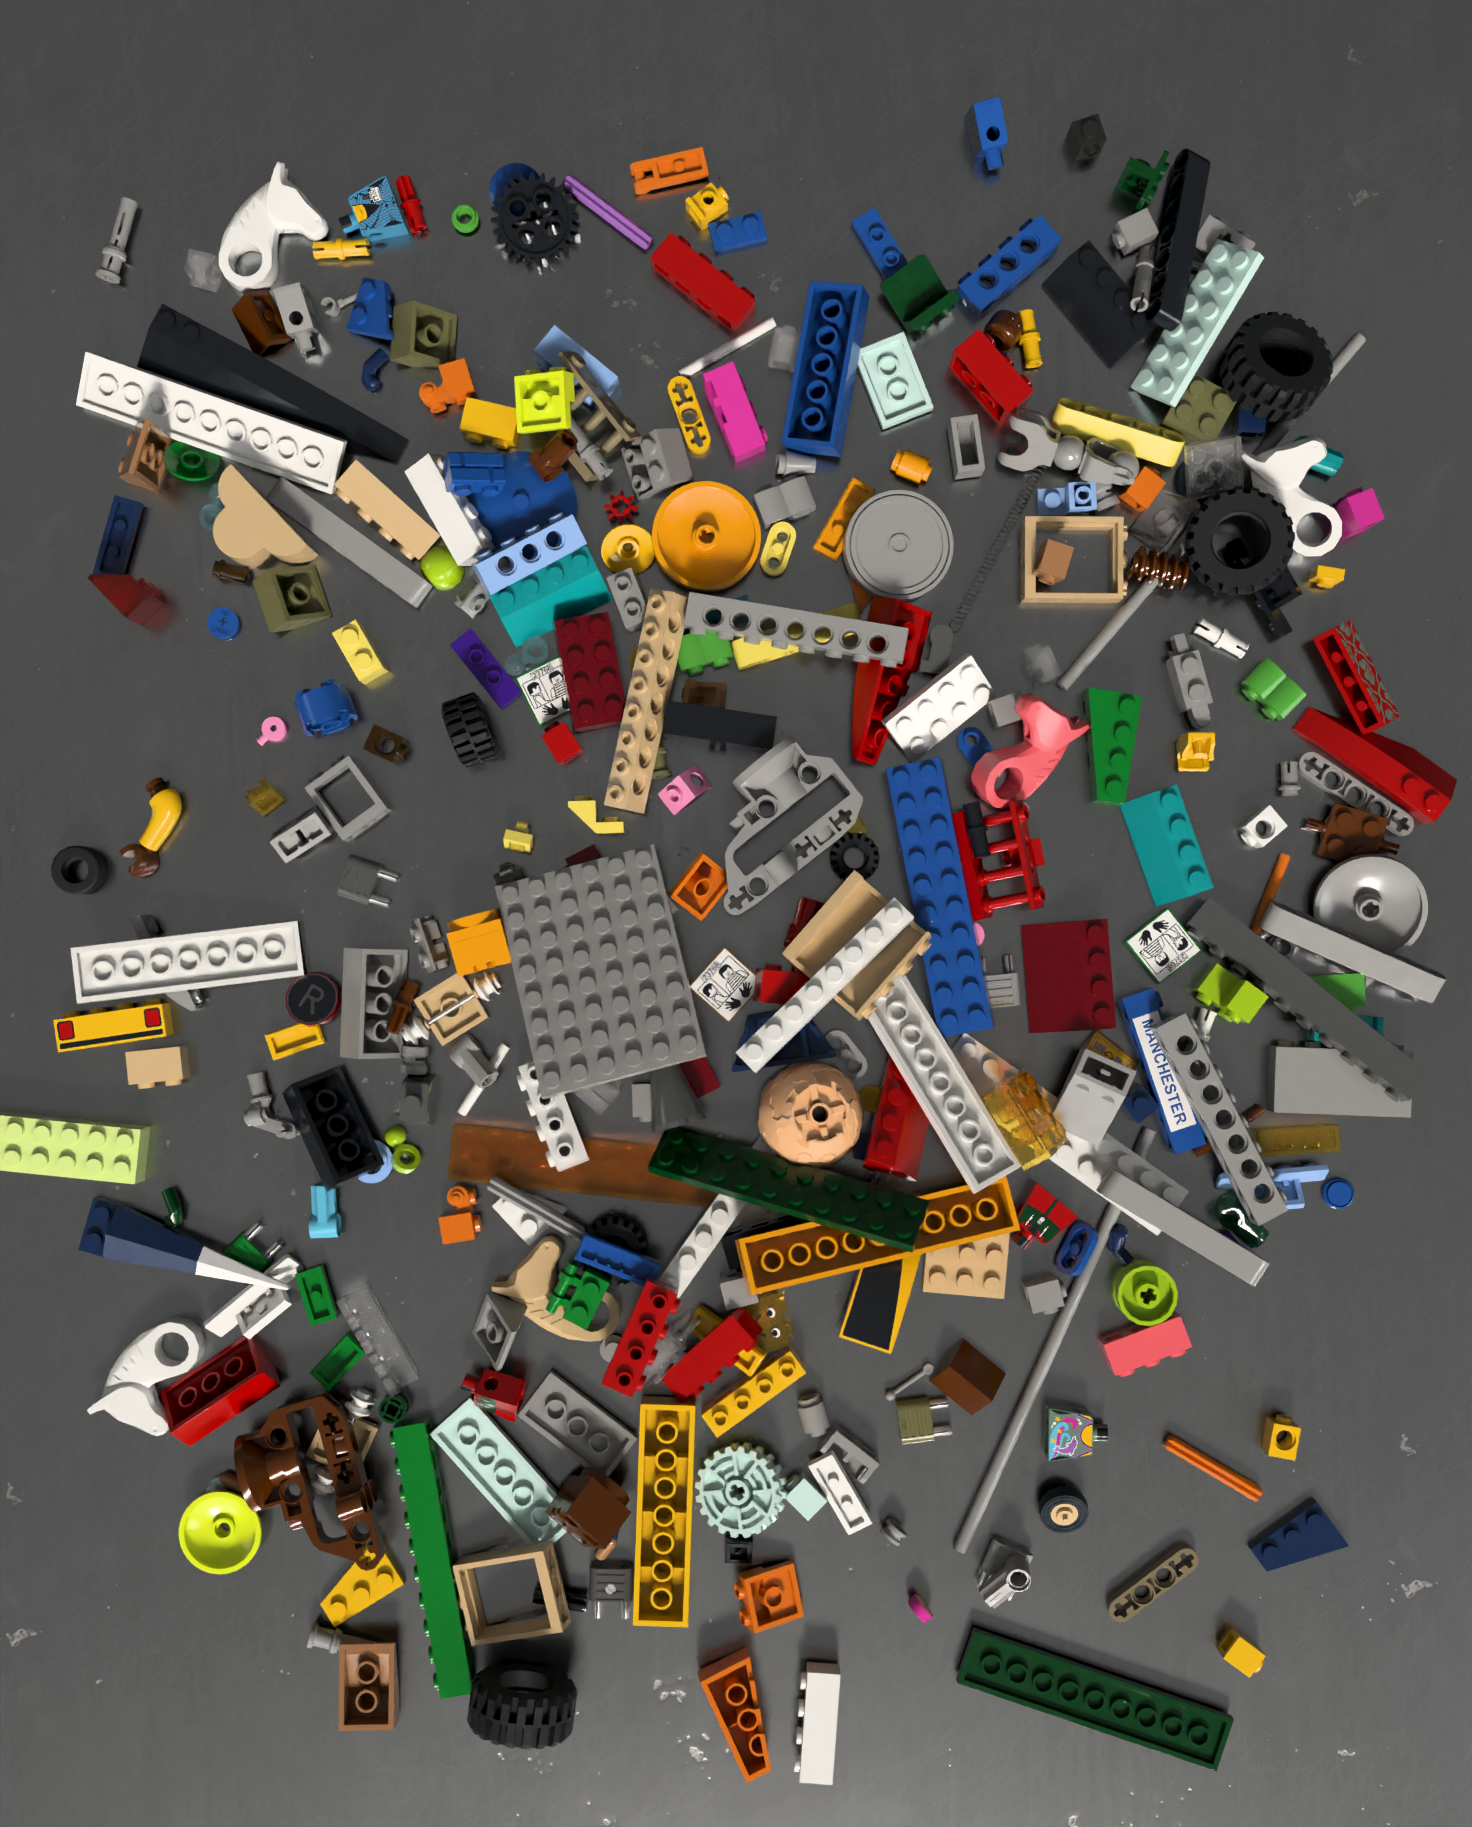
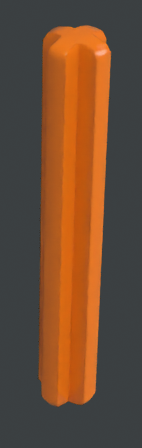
M1169 1435L1166 1438L1164 1447L1170 1452L1253 1501L1260 1499L1263 1490L1257 1484L1174 1435Z

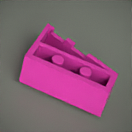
M732 361L704 373V392L735 464L764 452L765 442L768 441L763 426H758L755 406L752 401H748L745 393L747 391L741 375H738L734 362Z

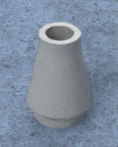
M786 449L783 452H777L775 460L776 474H782V477L794 474L815 473L816 457L806 456Z

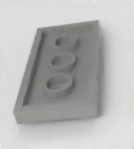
M552 1370L518 1413V1417L585 1468H594L608 1477L638 1438V1435Z

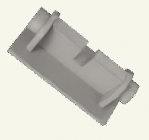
M476 573L471 579L477 585L472 587L467 583L458 595L455 596L456 601L454 602L456 606L465 611L472 619L483 609L485 603L490 598L486 594Z
M432 915L421 918L422 923L419 918L411 922L410 935L414 943H418L420 949L418 958L422 968H426L427 973H431L436 970L435 965H437L438 970L448 967L447 961H449L444 943L434 945L432 941L441 938L436 919L433 920Z

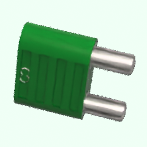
M256 1221L246 1232L242 1231L221 1254L263 1272L273 1262L271 1258L283 1246L279 1244L268 1255L279 1241L276 1240L264 1251L253 1240L263 1229V1225L261 1224L249 1236L260 1224V1222Z

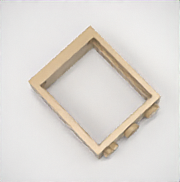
M1025 516L1021 521V603H1119L1123 596L1127 595L1128 585L1127 579H1123V568H1127L1128 554L1123 552L1124 541H1127L1128 537L1127 525H1124V517ZM1036 530H1110V592H1036V576L1032 575L1036 562Z
M552 1541L464 1555L452 1566L454 1581L457 1583L459 1592V1606L464 1613L466 1621L465 1631H468L471 1646L561 1633L571 1622ZM534 1558L548 1617L487 1626L473 1568Z

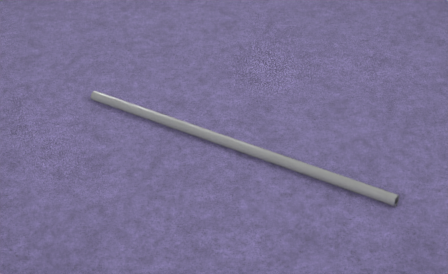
M1355 333L1331 361L1333 363V373L1331 374L1329 384L1366 342L1362 334ZM1302 416L1290 421H1279L1252 454L1258 455L1276 447ZM1245 463L1225 484L1223 490L1242 486L1251 476V470ZM1187 530L1167 552L1168 559L1171 555L1176 554L1179 560L1185 553ZM1148 577L1142 581L1056 683L1065 691L1069 689L1158 585V578H1155L1151 585L1148 584Z
M1143 1127L1133 1152L1145 1159L1156 1132ZM1110 1202L1097 1229L1098 1242L1084 1270L1073 1281L1064 1301L1065 1306H1062L954 1543L953 1548L960 1553L965 1554L1107 1243L1109 1233L1121 1212L1119 1208Z

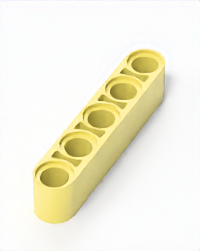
M1070 398L1058 399L1049 423L1052 428L1061 431V434L1074 435L1084 441L1097 437L1118 446L1121 450L1133 453L1135 457L1168 467L1175 466L1186 441L1185 437L1176 431Z
M850 603L820 613L862 620L857 603ZM794 624L789 628L788 634L793 638H798L803 634L804 628L799 624ZM771 628L763 632L771 633L775 630V628ZM820 629L817 631L815 638L819 642H826L830 639L831 632L828 629ZM848 633L844 637L853 635L854 633ZM744 638L730 643L739 670L799 652V647L788 645L787 649H778L771 647V642L761 641L760 645L745 643Z

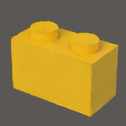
M466 397L459 429L462 435L466 436L465 439L470 442L481 443L484 440L492 442V446L500 449H508V446L516 448L519 433H517L516 408Z

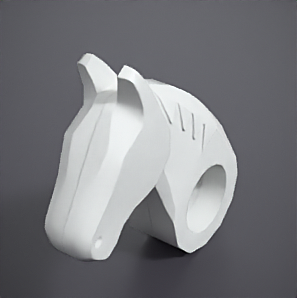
M280 161L277 162L273 170L271 180L254 192L240 206L223 234L219 251V267L227 281L244 294L249 291L268 290L278 277V238L280 233H300L308 239L318 242L326 237L329 231V224L324 216L298 187L287 180L288 169L285 168V163ZM252 251L262 254L261 267L255 274L251 276L236 274L235 265L242 254Z
M1311 436L1273 447L1258 455H1253L1244 449L1240 452V456L1251 470L1253 487L1260 489V492L1265 494L1268 492L1273 495V499L1279 504L1282 503L1288 517L1291 516L1293 522L1292 529L1295 532L1293 549L1304 556H1322L1334 549L1342 536V520L1334 506L1310 495L1299 487L1309 468L1326 457L1327 449L1323 439L1318 436ZM1311 512H1320L1326 515L1331 522L1328 536L1318 543L1304 542L1298 537L1296 532L1300 519Z
M175 1317L140 1334L119 1356L109 1373L103 1394L91 1404L87 1412L93 1414L104 1409L118 1421L139 1428L151 1435L160 1436L166 1433L169 1427L164 1406H162L158 1398L155 1383L186 1373L197 1364L204 1355L206 1345L202 1329L191 1319ZM166 1333H178L186 1339L189 1351L185 1360H173L164 1353L162 1341Z

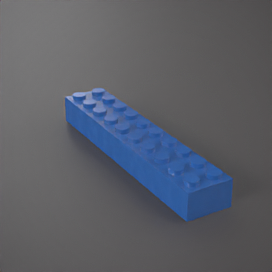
M938 757L886 768L916 924L926 932L931 933L932 937L929 940L932 944L923 954L937 1028L943 1037L994 1028L995 1021L976 925L973 920L943 759Z

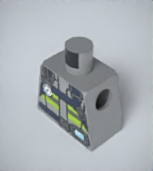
M300 282L273 289L287 335L292 339H297L300 352L316 349L312 334L319 333V328L309 290ZM303 318V322L297 325L298 320Z

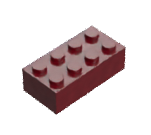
M608 612L555 620L553 632L573 733L621 725L626 702Z

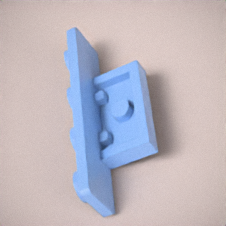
M1308 1163L1303 1167L1292 1168L1290 1165H1283L1272 1169L1274 1173L1272 1180L1275 1186H1279L1287 1198V1201L1284 1202L1287 1209L1304 1207L1305 1201L1300 1182L1324 1180L1329 1172L1328 1165ZM1225 1172L1218 1176L1215 1183L1217 1190L1233 1188ZM1262 1184L1257 1185L1254 1189L1255 1197H1260L1264 1192Z

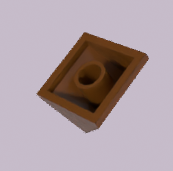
M963 1338L929 1381L972 1416L993 1401L1006 1373Z

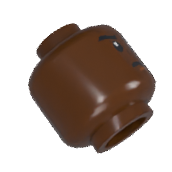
M1000 310L988 321L983 333H988L994 339L995 347L998 351L1006 352L1016 345L1023 334L1024 326L1017 314L1009 310Z

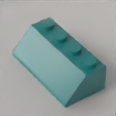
M587 546L552 562L492 595L488 594L516 648L552 631L555 620L582 616L613 600Z
M1177 784L1127 801L1124 805L1119 806L1155 906L1214 888Z

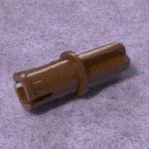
M405 979L402 981L399 993L395 1001L391 1003L394 1008L386 1025V1031L397 1035L400 1033L407 1013L413 1010L411 1006L419 989L417 983L410 980L406 981Z

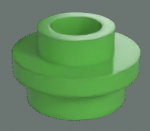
M460 205L452 213V223L458 231L469 233L478 226L479 215L474 207ZM464 216L470 217L468 223H462L461 219Z

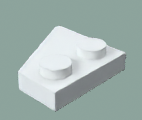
M519 1189L562 1215L568 1210L565 1205L556 1204L541 1196L532 1195ZM500 1198L492 1205L528 1246L550 1227L547 1223L503 1198Z

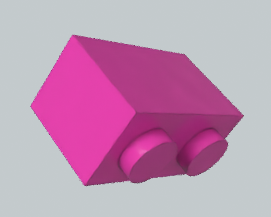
M1362 487L1346 493V496L1337 500L1338 504L1334 507L1342 520V540L1368 530L1385 519L1373 488L1365 491L1362 490Z

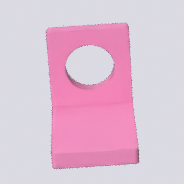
M694 765L671 781L658 793V796L672 814L675 815L695 797L709 789L712 784L698 766ZM691 775L699 778L701 786H697L692 782Z

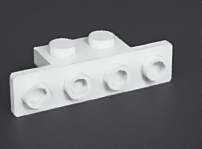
M286 1254L268 1268L264 1274L287 1284L304 1267L296 1259ZM249 1284L204 1321V1326L219 1337H223L239 1324L242 1334L251 1339L291 1306L292 1303L286 1290Z

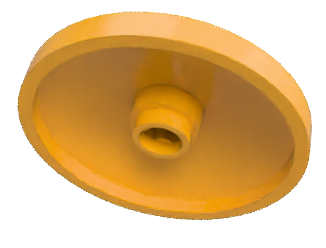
M699 481L676 489L663 501L654 518L651 541L657 562L673 581L694 591L713 592L736 584L749 572L759 553L761 530L753 507L743 495L733 488L718 482Z

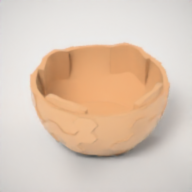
M816 1061L799 1062L788 1065L787 1068L781 1070L772 1080L765 1084L761 1091L758 1127L764 1142L775 1155L796 1164L811 1165L818 1168L830 1167L841 1161L853 1150L854 1145L859 1139L865 1110L855 1084L841 1070ZM817 1106L823 1107L826 1111V1118L822 1122L815 1121L812 1116V1111Z

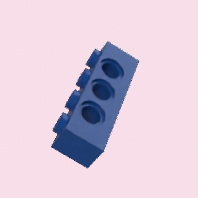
M1041 214L1034 221L1029 218L1019 228V234L1014 238L1011 236L1007 237L999 245L998 248L1000 250L996 254L985 256L979 262V268L973 274L969 271L957 282L959 286L956 293L960 298L959 300L976 319L1058 249L1062 238ZM1021 244H1030L1033 247V251L1023 250ZM1009 261L1013 268L1004 269L1000 262ZM987 278L992 282L993 286L984 287L981 285L980 280Z

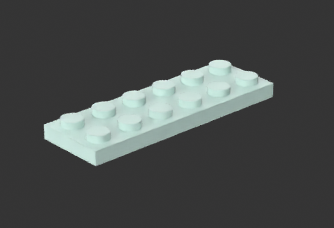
M1217 239L1188 288L1184 313L1179 326L1173 331L1164 329L1131 385L1132 389L1167 405L1176 407L1263 261L1264 257L1259 252Z
M472 1395L431 1431L429 1435L528 1545L548 1541L555 1543L567 1532L544 1512L558 1491L484 1409L474 1405V1397Z

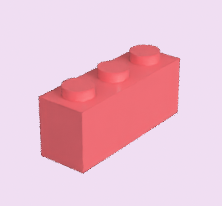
M1175 1311L1162 1323L1153 1326L1136 1325L1099 1339L1110 1371L1115 1376L1119 1375L1120 1377L1134 1373L1135 1368L1143 1365L1145 1367L1155 1366L1161 1362L1160 1359L1167 1356H1181L1186 1353V1349L1192 1347L1182 1318Z

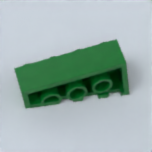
M1088 687L1083 690V701L1085 703V720L1088 721L1090 727L1087 730V752H1089L1091 800L1095 803L1121 806L1125 804L1142 696Z

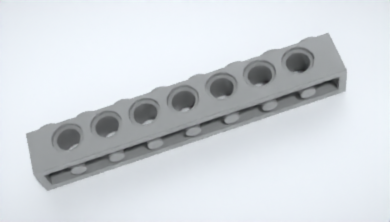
M689 592L684 626L690 629L691 634L706 636V632L717 633V638L724 640H733V637L736 636L744 638V642L760 645L761 641L771 642V647L778 649H787L788 645L799 647V652L814 654L815 650L826 651L825 656L839 659L842 658V654L853 656V661L869 663L870 659L880 660V665L896 668L897 664H903L909 628L694 592ZM712 611H720L722 614V618L717 624L708 623V615ZM740 615H745L749 618L748 625L743 629L736 628L734 624L735 619ZM766 620H774L776 622V628L771 633H764L761 629L763 622ZM794 624H799L804 628L803 634L798 638H793L788 634L789 628ZM828 629L831 632L830 639L826 642L817 641L815 638L817 631ZM848 633H854L858 636V642L853 647H847L843 644V638ZM874 638H882L886 642V646L882 651L876 652L870 648V643Z
M1178 1012L1151 1026L1150 1029L1250 1222L1260 1226L1288 1211L1284 1203L1287 1201V1198L1279 1186H1275L1272 1180L1274 1173L1267 1162L1263 1163L1259 1155L1261 1148L1255 1138H1250L1246 1130L1249 1128L1248 1123L1241 1113H1237L1233 1105L1236 1103L1232 1092L1228 1088H1224L1221 1082L1223 1075L1216 1064L1212 1065L1208 1057L1210 1050L1203 1039L1199 1040L1195 1032L1198 1028L1192 1016ZM1185 1036L1188 1040V1046L1185 1050L1181 1051L1177 1046V1042L1180 1037ZM1197 1060L1200 1063L1201 1069L1198 1074L1193 1075L1190 1071V1066ZM1211 1085L1213 1095L1210 1099L1206 1100L1203 1096V1090L1206 1086ZM1220 1110H1224L1226 1119L1223 1123L1218 1124L1216 1122V1114ZM1236 1134L1239 1142L1235 1148L1231 1149L1228 1142L1230 1137ZM1246 1159H1249L1251 1161V1168L1248 1172L1243 1173L1241 1165ZM1262 1184L1264 1187L1263 1194L1260 1197H1255V1187Z

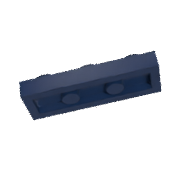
M114 495L92 574L122 583L144 504Z

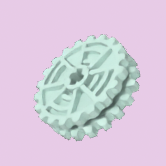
M738 1442L731 1444V1446H725L714 1452V1455L708 1457L704 1461L705 1468H701L698 1471L701 1480L695 1482V1488L700 1492L696 1496V1502L702 1503L703 1507L700 1509L702 1515H708L709 1520L707 1523L710 1526L715 1524L719 1526L718 1532L721 1534L729 1531L730 1536L733 1538H737L739 1534H742L744 1538L750 1537L753 1533L759 1534L768 1528L771 1523H774L778 1519V1512L784 1509L785 1505L781 1501L787 1497V1491L783 1490V1485L787 1483L786 1477L780 1476L781 1465H775L773 1463L774 1456L771 1453L766 1456L763 1453L764 1448L761 1446L753 1449L752 1444L748 1442L744 1443L743 1446L739 1445ZM743 1487L745 1492L740 1493L738 1488Z

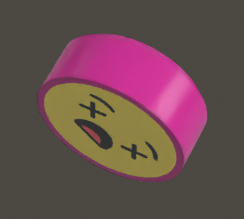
M915 1594L908 1600L910 1608L922 1622L926 1623L933 1617L931 1610L920 1596Z

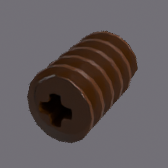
M1140 546L1131 559L1127 579H1130L1135 572L1137 573L1138 582L1142 580L1144 575H1147L1148 584L1150 585L1155 578H1158V587H1162L1165 581H1169V590H1172L1176 583H1178L1179 591L1182 592L1189 574V560L1187 557H1183L1178 562L1176 554L1171 555L1168 559L1165 551H1162L1157 557V551L1153 548L1146 555V547Z

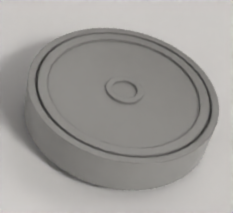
M908 490L885 491L864 502L848 522L842 545L847 571L862 590L872 597L896 598L905 602L921 597L942 580L949 569L954 550L952 530L942 510L927 497Z

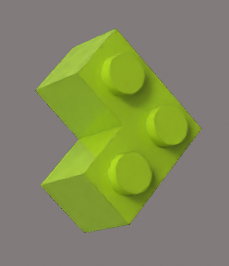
M1210 963L1191 988L1198 993L1196 998L1207 1006L1213 1004L1220 1009L1218 1014L1230 1023L1233 1021L1237 1024L1239 1022L1250 1023L1269 997L1247 980L1238 979L1218 963Z

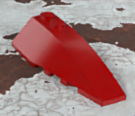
M873 596L867 621L909 628L903 664H897L896 668L880 665V660L870 659L869 663L858 662L852 715L853 759L871 765L876 764L889 735L881 720L896 709L901 696H906L910 686L907 685L911 673H916L919 667L932 612L900 599ZM874 638L870 643V648L876 652L882 651L886 646V642L882 638Z
M1308 707L1292 728L1423 824L1436 822L1452 799L1457 779L1412 747L1374 732L1362 735L1357 725L1312 707Z

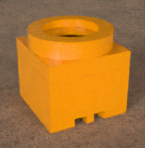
M500 908L473 914L447 923L450 933H447V938L458 976L469 975L511 963Z

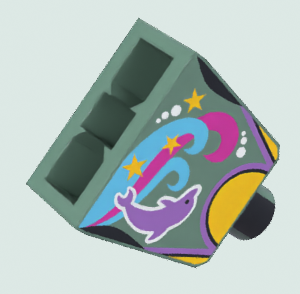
M1045 1402L1044 1455L1048 1461L1090 1456L1093 1452V1441L1108 1440L1107 1424H1093V1416L1089 1410Z

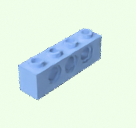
M559 512L548 518L550 523L541 528L539 524L534 525L524 531L526 536L518 540L515 537L509 538L500 543L501 549L493 553L489 549L477 555V561L471 565L486 594L492 595L587 545L573 514L564 515L563 512ZM551 531H554L558 537V541L553 547H550L546 542V536ZM526 544H531L534 548V554L530 559H525L522 555V549ZM503 556H506L510 561V567L505 572H501L498 568V561Z

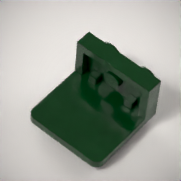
M924 254L916 256L880 284L882 292L906 331L918 330L920 333L933 324L931 320L938 314L941 317L948 314L955 308L953 304L960 299L955 289L946 290Z

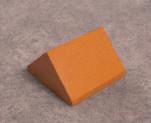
M700 852L668 893V896L699 920L703 921L727 889L726 871Z

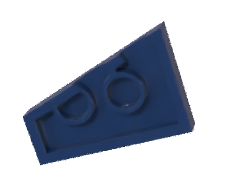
M1313 1499L1248 1547L1266 1571H1271L1342 1549L1349 1545L1318 1502Z

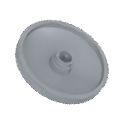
M1380 854L1358 855L1337 864L1321 880L1313 901L1314 918L1397 954L1404 952L1418 939L1428 915L1426 891L1417 875L1403 862Z

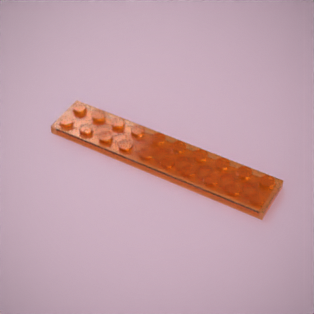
M460 1124L453 1125L447 1176L449 1180L488 1184L491 1177L496 1176L514 1187L708 1208L718 1195V1193L649 1173L648 1164L657 1147L654 1145L581 1138L589 1160L558 1172L556 1166L550 1167L545 1152L549 1151L546 1140L540 1141L538 1133Z

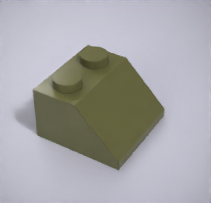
M414 300L394 306L392 324L394 337L391 340L390 361L410 367L439 369V365L454 361L457 315Z
M315 565L270 569L253 581L270 633L293 630L332 616Z

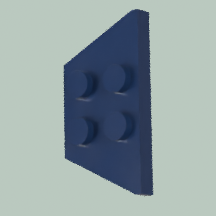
M778 1010L748 1015L744 1027L745 1031L738 1048L742 1047ZM811 1019L762 1068L836 1057V1052L813 1019ZM737 1055L732 1066V1072L752 1070Z

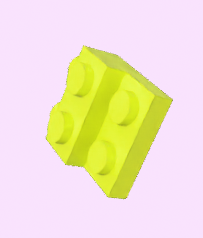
M550 367L549 372L541 373V370L524 371L525 375L514 376L517 433L527 434L571 429L570 402H575L574 373L567 372L565 367Z

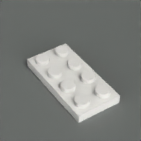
M966 652L881 721L907 759L914 763L997 695L973 657Z

